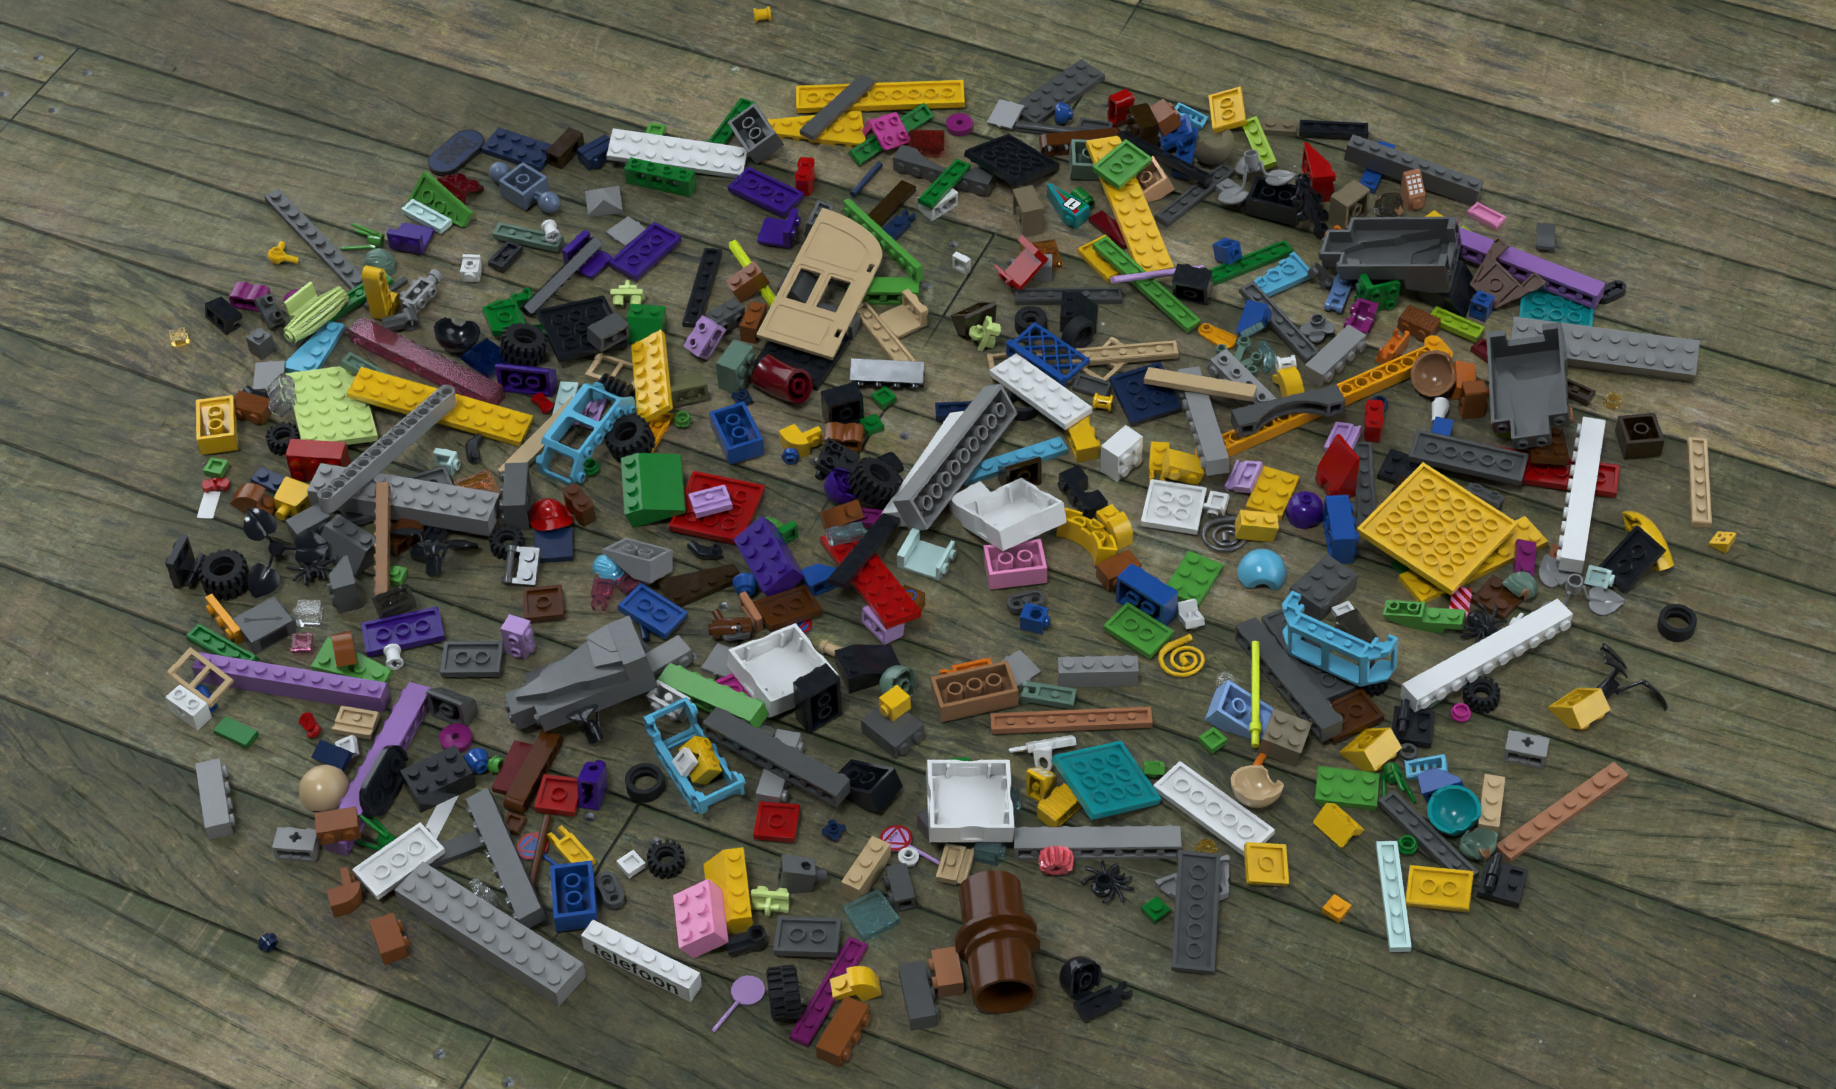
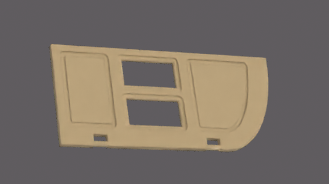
M822 208L756 334L757 337L833 360L881 264L882 249L877 239L867 229L850 218ZM869 267H873L871 273L867 272ZM801 269L820 274L806 304L787 298ZM831 278L850 283L836 313L817 307ZM837 331L841 332L838 338L835 337Z

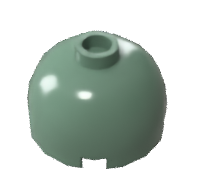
M895 665L889 667L880 678L881 695L898 685L912 699L914 694H911L913 687L917 688L916 672L907 666Z

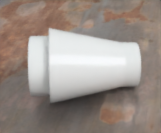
M1437 397L1432 402V424L1436 416L1445 418L1450 408L1449 401L1446 398Z

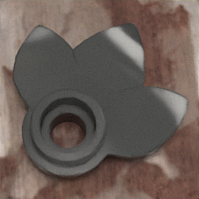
M1317 313L1312 315L1309 322L1303 324L1299 330L1305 336H1309L1312 343L1317 344L1324 340L1326 334L1334 333L1335 327L1333 323L1327 321L1324 315Z

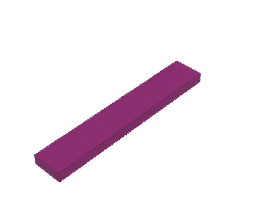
M851 937L848 938L838 958L832 964L789 1035V1040L807 1048L810 1047L837 1002L832 995L830 979L846 974V968L858 966L868 950V944Z

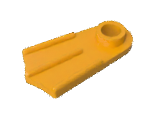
M1204 323L1198 327L1199 335L1213 345L1224 344L1227 346V350L1235 347L1236 335L1212 326L1209 323Z

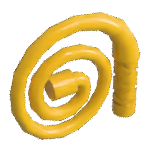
M1191 634L1166 643L1159 651V664L1167 674L1174 677H1188L1196 674L1203 668L1205 657L1200 649L1193 646L1179 647L1193 641ZM1173 650L1170 655L1172 667L1185 673L1174 672L1168 669L1164 663V655ZM1191 650L1196 652L1200 656L1201 661L1199 666L1195 668V666L1198 664L1197 656L1189 651L1183 652L1179 656V662L1183 666L1181 667L1175 663L1174 657L1180 651ZM1185 656H1190L1193 658V663L1191 665Z

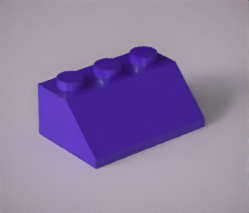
M505 363L495 364L499 392L526 395L544 393L546 397H553L558 382L556 369Z

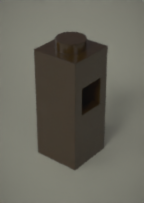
M568 127L546 151L547 164L562 170L577 154V149L584 146L583 133Z

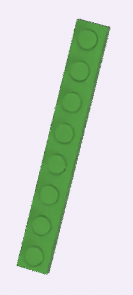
M849 198L843 200V213L845 217L850 218L867 229L877 239L882 251H885L890 259L894 260L901 269L903 268L910 277L914 278L917 282L924 280L922 265L852 200Z
M1107 236L1093 243L1092 249L1121 275L1146 272ZM1154 278L1129 281L1186 333L1200 325L1201 320Z

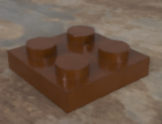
M1492 575L1471 598V603L1481 608L1478 605V602H1481L1491 615L1494 612L1495 606H1498L1495 617L1499 620H1506L1524 600V596L1517 597L1502 584V579Z
M562 584L523 588L524 619L531 622L564 619Z

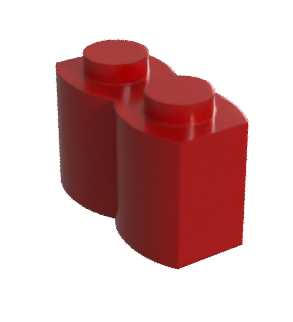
M1127 89L1108 97L1109 109L1107 111L1108 122H1114V128L1127 123L1126 114H1128V107L1134 106L1135 97Z
M800 157L797 162L798 170L795 173V187L797 190L804 192V196H810L813 192V183L815 181V161L812 157Z
M1368 399L1366 402L1363 421V438L1365 442L1379 443L1381 441L1384 424V404L1382 400Z

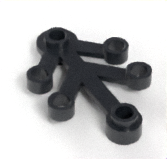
M1298 174L1295 181L1297 191L1291 197V201L1297 206L1303 202V194L1305 199L1302 211L1297 213V218L1300 222L1306 221L1309 218L1308 212L1310 210L1315 224L1313 233L1316 237L1322 238L1329 228L1326 223H1320V220L1327 219L1329 213L1319 205L1323 201V197L1311 187L1310 177L1307 174Z

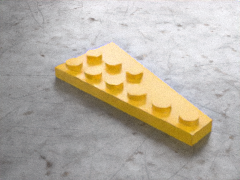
M861 111L844 112L814 141L801 135L800 129L815 115L768 119L780 139L785 137L793 138V141L806 139L810 143L834 146L838 143L845 144L846 147L852 148V145L858 146L866 141L861 131L864 128Z

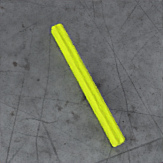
M737 240L729 242V248L743 268L752 262ZM767 285L759 291L771 307L776 296Z

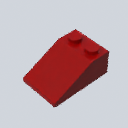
M1304 142L1301 165L1302 173L1310 177L1311 187L1322 195V202H1331L1330 198L1334 193L1333 182L1336 181V173L1332 171L1331 164L1308 142Z
M1340 434L1335 436L1318 464L1315 480L1324 489L1327 496L1348 495L1350 499L1355 497L1360 458Z

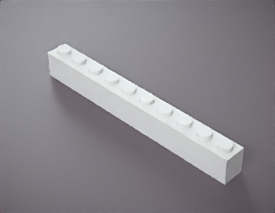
M1583 417L1582 424L1578 423L1576 435H1579V437L1575 438L1574 448L1577 451H1573L1571 461L1575 462V465L1571 464L1569 476H1573V479L1569 478L1567 490L1571 491L1566 494L1565 504H1568V507H1564L1563 518H1566V521H1562L1560 530L1564 535H1560L1558 547L1562 548L1557 550L1556 561H1559L1558 570L1582 574L1606 420Z
M1556 599L1403 683L1400 697L1410 701L1409 706L1414 712L1425 709L1436 700H1442L1447 694L1458 691L1467 682H1474L1478 676L1489 674L1494 668L1505 665L1510 659L1519 657L1525 651L1537 647L1546 639L1550 640L1557 633L1566 631L1571 626L1573 613L1559 599Z

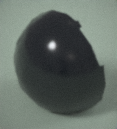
M444 317L434 325L435 339L438 344L445 350L453 353H462L470 350L476 345L481 333L480 327L474 321L466 320L463 325H455L450 318Z

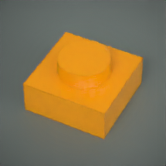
M1334 894L1322 907V913L1340 923L1349 913L1352 905Z

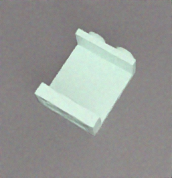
M912 528L897 554V567L940 581L943 574H947L949 563L954 561L956 557L955 541L951 540L946 549L921 541L920 531Z

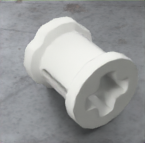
M550 219L542 223L541 229L546 234L547 242L554 243L559 240L561 233L556 229V222Z
M1295 355L1284 358L1275 357L1276 372L1279 369L1291 366L1297 367Z
M398 644L385 646L383 652L387 657L386 667L391 670H397L402 667L404 662L400 657L401 647Z

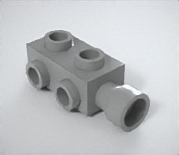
M432 269L426 278L420 276L417 280H412L410 288L400 293L401 309L411 307L416 310V313L423 309L426 303L436 295L435 284L442 280V274L438 270Z

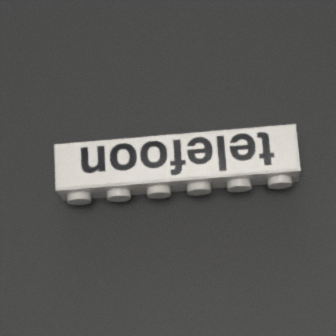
M595 920L591 921L581 935L584 950L690 1003L702 987L700 972Z

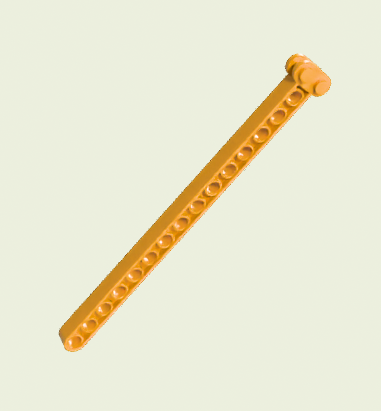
M1431 335L1425 338L1423 347L1336 384L1345 399L1344 407L1411 378V369L1414 362L1427 351L1439 350L1446 352L1452 360V350L1440 337ZM1309 413L1289 414L1268 422L1254 435L1238 438L1234 429L1221 435L1228 457H1231L1322 416Z

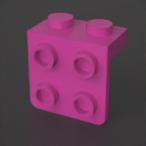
M897 112L884 114L876 119L872 118L865 123L866 125L861 130L864 136L874 133L884 151L908 144L911 141Z

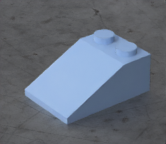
M1227 680L1216 689L1205 720L1222 731L1251 739L1249 724L1251 723L1252 694ZM1261 700L1260 723L1262 724V732L1260 733V742L1274 709Z

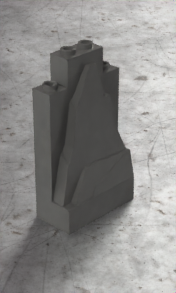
M1351 217L1350 224L1347 225L1346 230H1327L1325 237L1322 238V249H1319L1318 255L1319 260H1322L1323 267H1336L1340 279H1359L1360 274L1366 273L1369 279L1398 280L1400 284L1405 285L1406 289L1428 293H1450L1462 240L1457 217Z
M1561 322L1542 324L1543 336L1507 340L1505 330L1486 332L1491 424L1494 433L1511 431L1514 449L1552 445L1551 426L1570 424L1567 388V350Z
M630 616L608 623L586 637L587 641L566 658L524 674L526 682L523 683V687L505 693L507 701L504 702L511 724L515 723L517 729L520 730L537 723L538 726L542 725L544 732L571 722L572 720L566 719L565 716L586 705L598 704V708L594 711L597 712L658 688Z

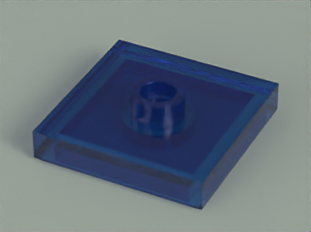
M488 338L461 355V360L486 378L496 373L495 364H508L500 356V347Z

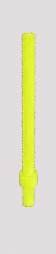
M1252 641V695L1249 732L1251 733V746L1254 748L1260 746V733L1262 732V724L1260 723L1259 641Z

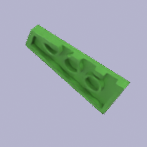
M428 172L422 173L408 199L409 201L414 199L450 218L453 223L460 227H467L474 214Z
M327 637L311 665L312 671L388 683L392 676L391 669L355 651L357 657L356 664L337 667L332 638Z

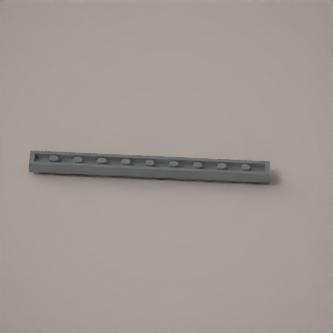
M279 188L264 195L265 201L350 290L363 283L362 274Z

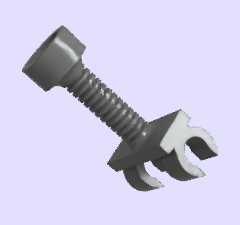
M1316 262L1309 267L1307 274L1311 278L1315 275L1321 281L1319 286L1325 290L1326 286L1329 287L1332 284L1334 278L1327 272L1329 267H1323V264L1321 266Z

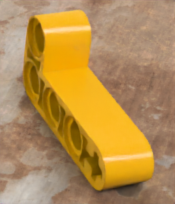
M366 265L362 270V282L371 317L382 320L384 317L393 316L400 305V294L390 292L384 269Z

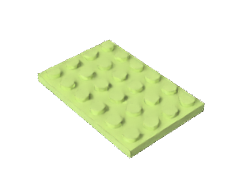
M340 366L285 373L300 439L346 442V445L378 441L370 405L347 398V391L356 377L355 374Z

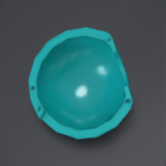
M1448 785L1439 788L1432 794L1428 802L1427 814L1432 825L1440 833L1457 836L1476 825L1481 816V804L1478 797L1470 789L1460 785Z

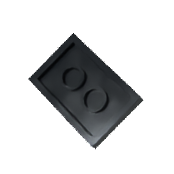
M1390 449L1377 473V479L1395 485L1401 475L1409 477L1421 464L1408 461L1409 454ZM1430 466L1439 473H1443V469Z
M1636 525L1598 567L1613 570L1612 575H1615L1614 583L1627 593L1667 550Z

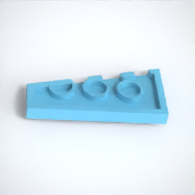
M1293 251L1287 259H1282L1275 268H1270L1263 277L1259 276L1254 282L1270 297L1307 281L1311 277L1307 274L1309 267Z
M328 321L286 361L285 372L292 373L321 369L346 330L345 324Z

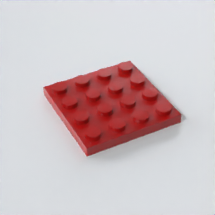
M693 471L684 490L686 513L672 517L669 531L736 545L733 539L751 525L765 492V485ZM725 485L733 509L696 518L688 494Z

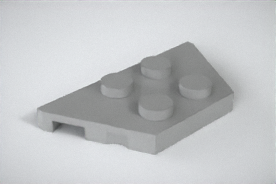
M1229 855L1220 858L1218 901L1229 897ZM1177 873L1155 880V887L1173 900H1175Z

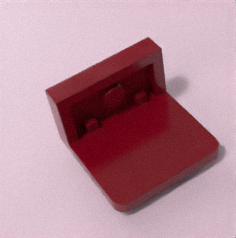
M461 173L437 178V181L464 205L468 193L483 191L484 186L480 185L478 181L470 180Z

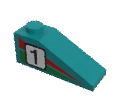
M1051 183L1047 184V198L1062 222L1074 229H1078L1089 219L1090 206Z

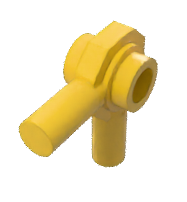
M280 241L277 247L270 249L267 254V258L273 264H280L283 261L298 264L299 257L287 255L283 251L286 245L283 241Z

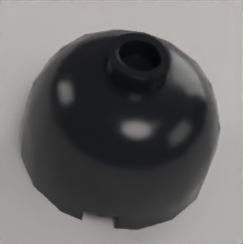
M1072 957L1062 966L1059 974V983L1067 995L1079 1000L1094 993L1091 990L1095 985L1099 986L1102 976L1101 967L1088 957Z

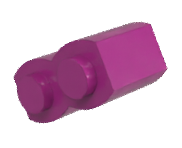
M236 282L229 295V301L237 309H249L259 312L254 300L271 293V291L265 285Z

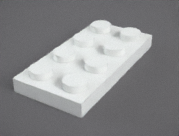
M419 822L352 870L361 883L379 900L399 886L422 861L429 865L446 852L445 848Z

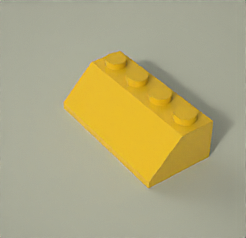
M744 847L725 849L704 863L705 880L709 879L722 889L727 933L746 932L753 923Z

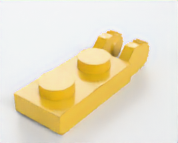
M1151 441L1148 472L1150 474L1149 483L1151 479L1155 480V475H1160V480L1165 481V478L1162 477V459L1168 451L1170 443Z
M562 825L558 827V832L563 837L559 840L552 832L547 834L548 840L568 863L592 860V864H596L594 857Z

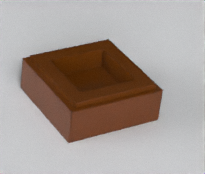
M508 811L504 818L510 833L519 837L528 821L527 817Z

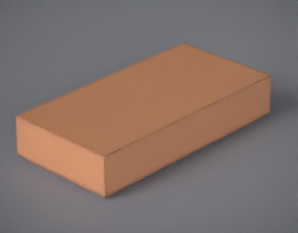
M746 591L740 593V607L747 618H751L753 628L757 633L764 630L763 618Z

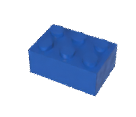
M744 401L709 412L711 428L729 465L764 455L763 438Z
M1348 495L1325 496L1322 523L1328 555L1341 564H1353L1354 556H1357L1356 543H1359V533L1355 532L1356 517H1352L1354 512L1353 502L1349 501Z
M1132 563L1117 576V603L1124 606L1128 602L1165 626L1169 625L1176 618L1178 592L1173 587L1164 584L1157 577H1153L1141 567H1137Z
M592 860L551 865L552 901L556 932L584 929L588 927L592 920L598 922Z

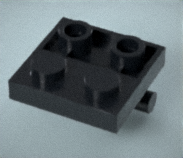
M828 437L815 465V469H817L815 478L821 480L823 474L828 475L836 467L847 469L850 471L849 475H851L857 466L860 455Z
M180 534L178 540L173 545L170 556L166 558L165 562L173 587L181 589L183 584L187 587L192 586L195 578L199 577V564L201 561H204L203 558L206 556L200 553L195 561L187 535Z
M1402 699L1401 707L1394 706L1392 731L1400 744L1410 743L1418 747L1431 748L1435 711L1420 709L1414 712L1409 708L1410 701Z
M1495 853L1493 860H1486L1477 897L1518 908L1528 870L1502 863L1503 855Z

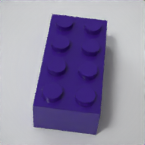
M763 515L733 539L766 595L771 596L790 590L805 578L775 524Z

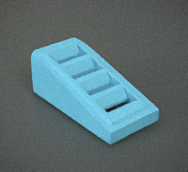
M1180 102L1175 107L1180 116L1189 115L1193 127L1202 129L1208 120V116Z
M1445 754L1404 761L1407 780H1419L1417 774L1424 772L1421 771L1420 767H1424L1425 770L1429 769V767H1433V769L1441 767L1439 769L1449 773ZM1412 767H1416V772H1412Z

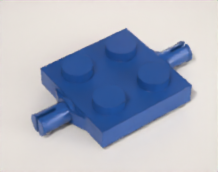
M1188 114L1181 116L1179 120L1182 125L1166 136L1159 130L1158 135L1164 151L1177 147V150L1181 152V149L1182 151L1184 150L1183 143L1195 137Z

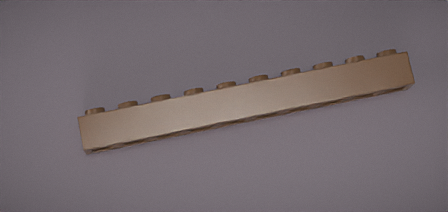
M376 482V487H374L376 498H374L376 509H374V515L376 516V520H374V526L376 527V531H374V538L376 539V543H374V549L376 550V554H374V561H376V565H374V595L378 599L390 598L391 486L389 482Z

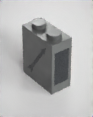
M274 596L233 618L234 622L241 629L245 643L255 655L296 633L294 626L296 624L295 618L291 613H287L284 604L278 602Z

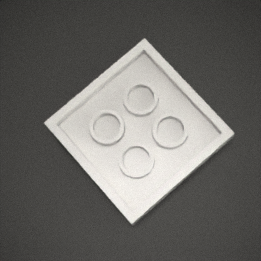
M1151 479L1141 518V526L1197 535L1207 488Z

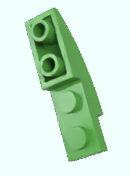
M1386 600L1383 617L1412 629L1444 634L1445 629L1463 630L1466 612L1462 609L1428 608L1425 602Z

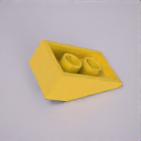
M233 395L196 400V440L201 455L238 450V433Z

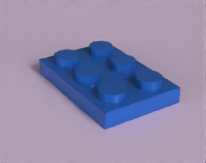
M642 583L619 603L617 608L619 612L630 616L632 620L663 639H666L688 615L686 610Z

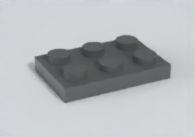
M444 641L440 669L441 677H500L504 650L503 641Z
M778 916L773 950L774 956L838 958L842 925L841 918Z

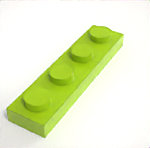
M1257 116L1247 119V125L1242 126L1251 149L1258 151V157L1264 163V169L1267 170L1278 166Z

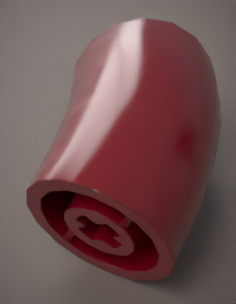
M770 354L760 361L750 378V383L762 391L779 399L798 404L809 398L813 387L812 378L806 370L790 366Z

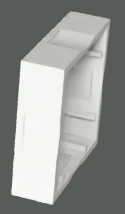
M1019 478L999 487L993 492L958 506L962 526L1002 551L1067 522L1064 503L1049 493L1039 490L1035 485L1023 478Z
M796 623L772 632L764 638L752 640L728 650L727 667L753 699L758 698L765 703L769 714L768 718L795 708L793 682L797 678L810 673L814 668L820 667L825 663L837 674L827 660L814 649L811 641Z
M927 760L926 784L929 842H1013L1014 815L1013 803L1010 797V760Z

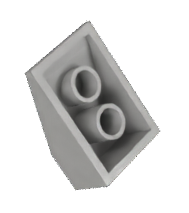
M624 538L603 549V553L634 579L640 580L645 584H651L673 571L672 549L630 538Z

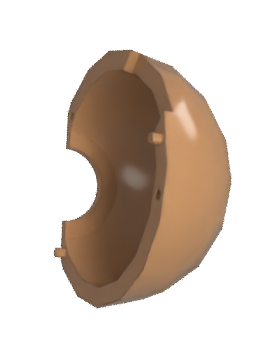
M1439 350L1427 351L1420 355L1411 369V381L1414 388L1421 394L1429 397L1442 396L1448 393L1457 380L1456 371L1450 356L1446 352Z

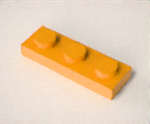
M213 594L206 596L207 605L205 608L210 616L214 615L217 625L225 629L224 631L228 639H233L237 645L244 642L241 629Z

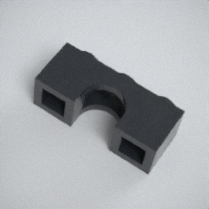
M1076 465L1059 473L1058 488L1066 494L1070 504H1074L1077 511L1083 513L1082 516L1090 520L1093 518L1097 519L1096 511L1107 507L1108 501L1098 489L1093 492H1084L1088 489V476L1081 467Z

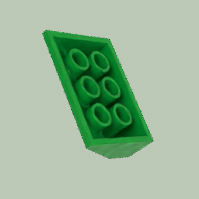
M636 453L621 458L624 513L632 528L686 513L682 457L680 454Z

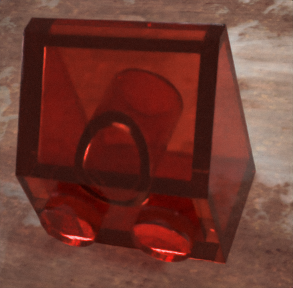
M910 130V147L917 149L921 155H924V151H931L930 155H941V152L945 151V131Z

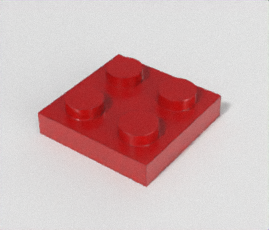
M543 774L534 805L535 812L575 817L579 803L577 778Z
M759 801L753 839L795 843L800 804Z

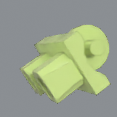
M626 280L625 285H619V289H611L610 291L615 309L624 308V301H630L631 304H641L645 299L643 289H637V285H630V280Z
M986 316L982 326H972L969 329L971 339L977 340L979 343L977 348L979 352H983L985 347L994 348L995 336H999L1001 332L1000 324L992 323V317Z
M758 886L757 889H752L751 910L765 911V916H770L771 912L788 913L789 893L787 888L768 891L766 886Z

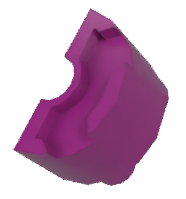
M1358 298L1356 304L1353 303L1351 306L1350 314L1352 316L1346 318L1344 328L1350 325L1368 335L1374 325V316L1378 310L1379 303Z

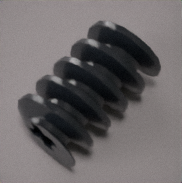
M607 373L603 374L598 381L603 384L605 391L618 397L631 396L634 397V400L636 399L633 385H627L626 381L621 382V379L618 378L615 380L614 376L609 377Z

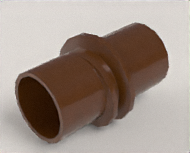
M1000 870L982 871L973 874L965 879L958 888L963 926L955 936V951L969 968L973 1003L978 1009L993 1014H1005L1022 1010L1032 1004L1037 997L1032 958L1040 950V938L1036 934L1037 923L1030 915L1025 914L1021 882L1015 875Z

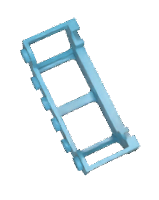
M594 382L593 385L584 383L542 437L541 444L545 446L542 454L537 455L535 461L538 472L568 486L573 483L577 485L582 483L586 477L583 466L584 462L591 457L597 445L601 444L606 433L611 431L614 422L623 415L635 414L637 408L634 397H618L605 391L603 384L599 382ZM606 398L615 402L601 421L593 420L581 414L590 401L593 403L596 401L602 402ZM575 421L594 429L578 450L558 443ZM552 451L574 460L570 479L549 471V464L553 458Z
M1294 591L1290 592L1282 603V610L1287 625L1282 630V634L1289 655L1359 687L1388 681L1397 668L1398 637L1389 634L1385 642H1379L1377 637L1374 638L1371 644L1303 614L1304 605L1301 604L1299 606L1298 604L1301 594ZM1305 637L1320 644L1321 648L1301 640V638ZM1330 649L1356 660L1359 666L1330 653ZM1391 654V662L1387 660H1379L1373 665V667L1370 670L1371 660L1389 657V655Z
M686 697L644 716V725L647 735L651 737L655 745L653 749L656 756L691 810L703 814L708 811V806L733 794H745L744 785L746 782L741 773L729 771L725 758H720L714 743H712V748L719 759L722 769L720 774L728 786L704 796L703 792H695L688 781L691 779L690 775L687 777L680 775L672 763L674 758L669 750L686 743L694 735L708 738L697 723L696 715L698 714V709L694 703L691 704ZM684 707L691 727L662 741L655 720Z

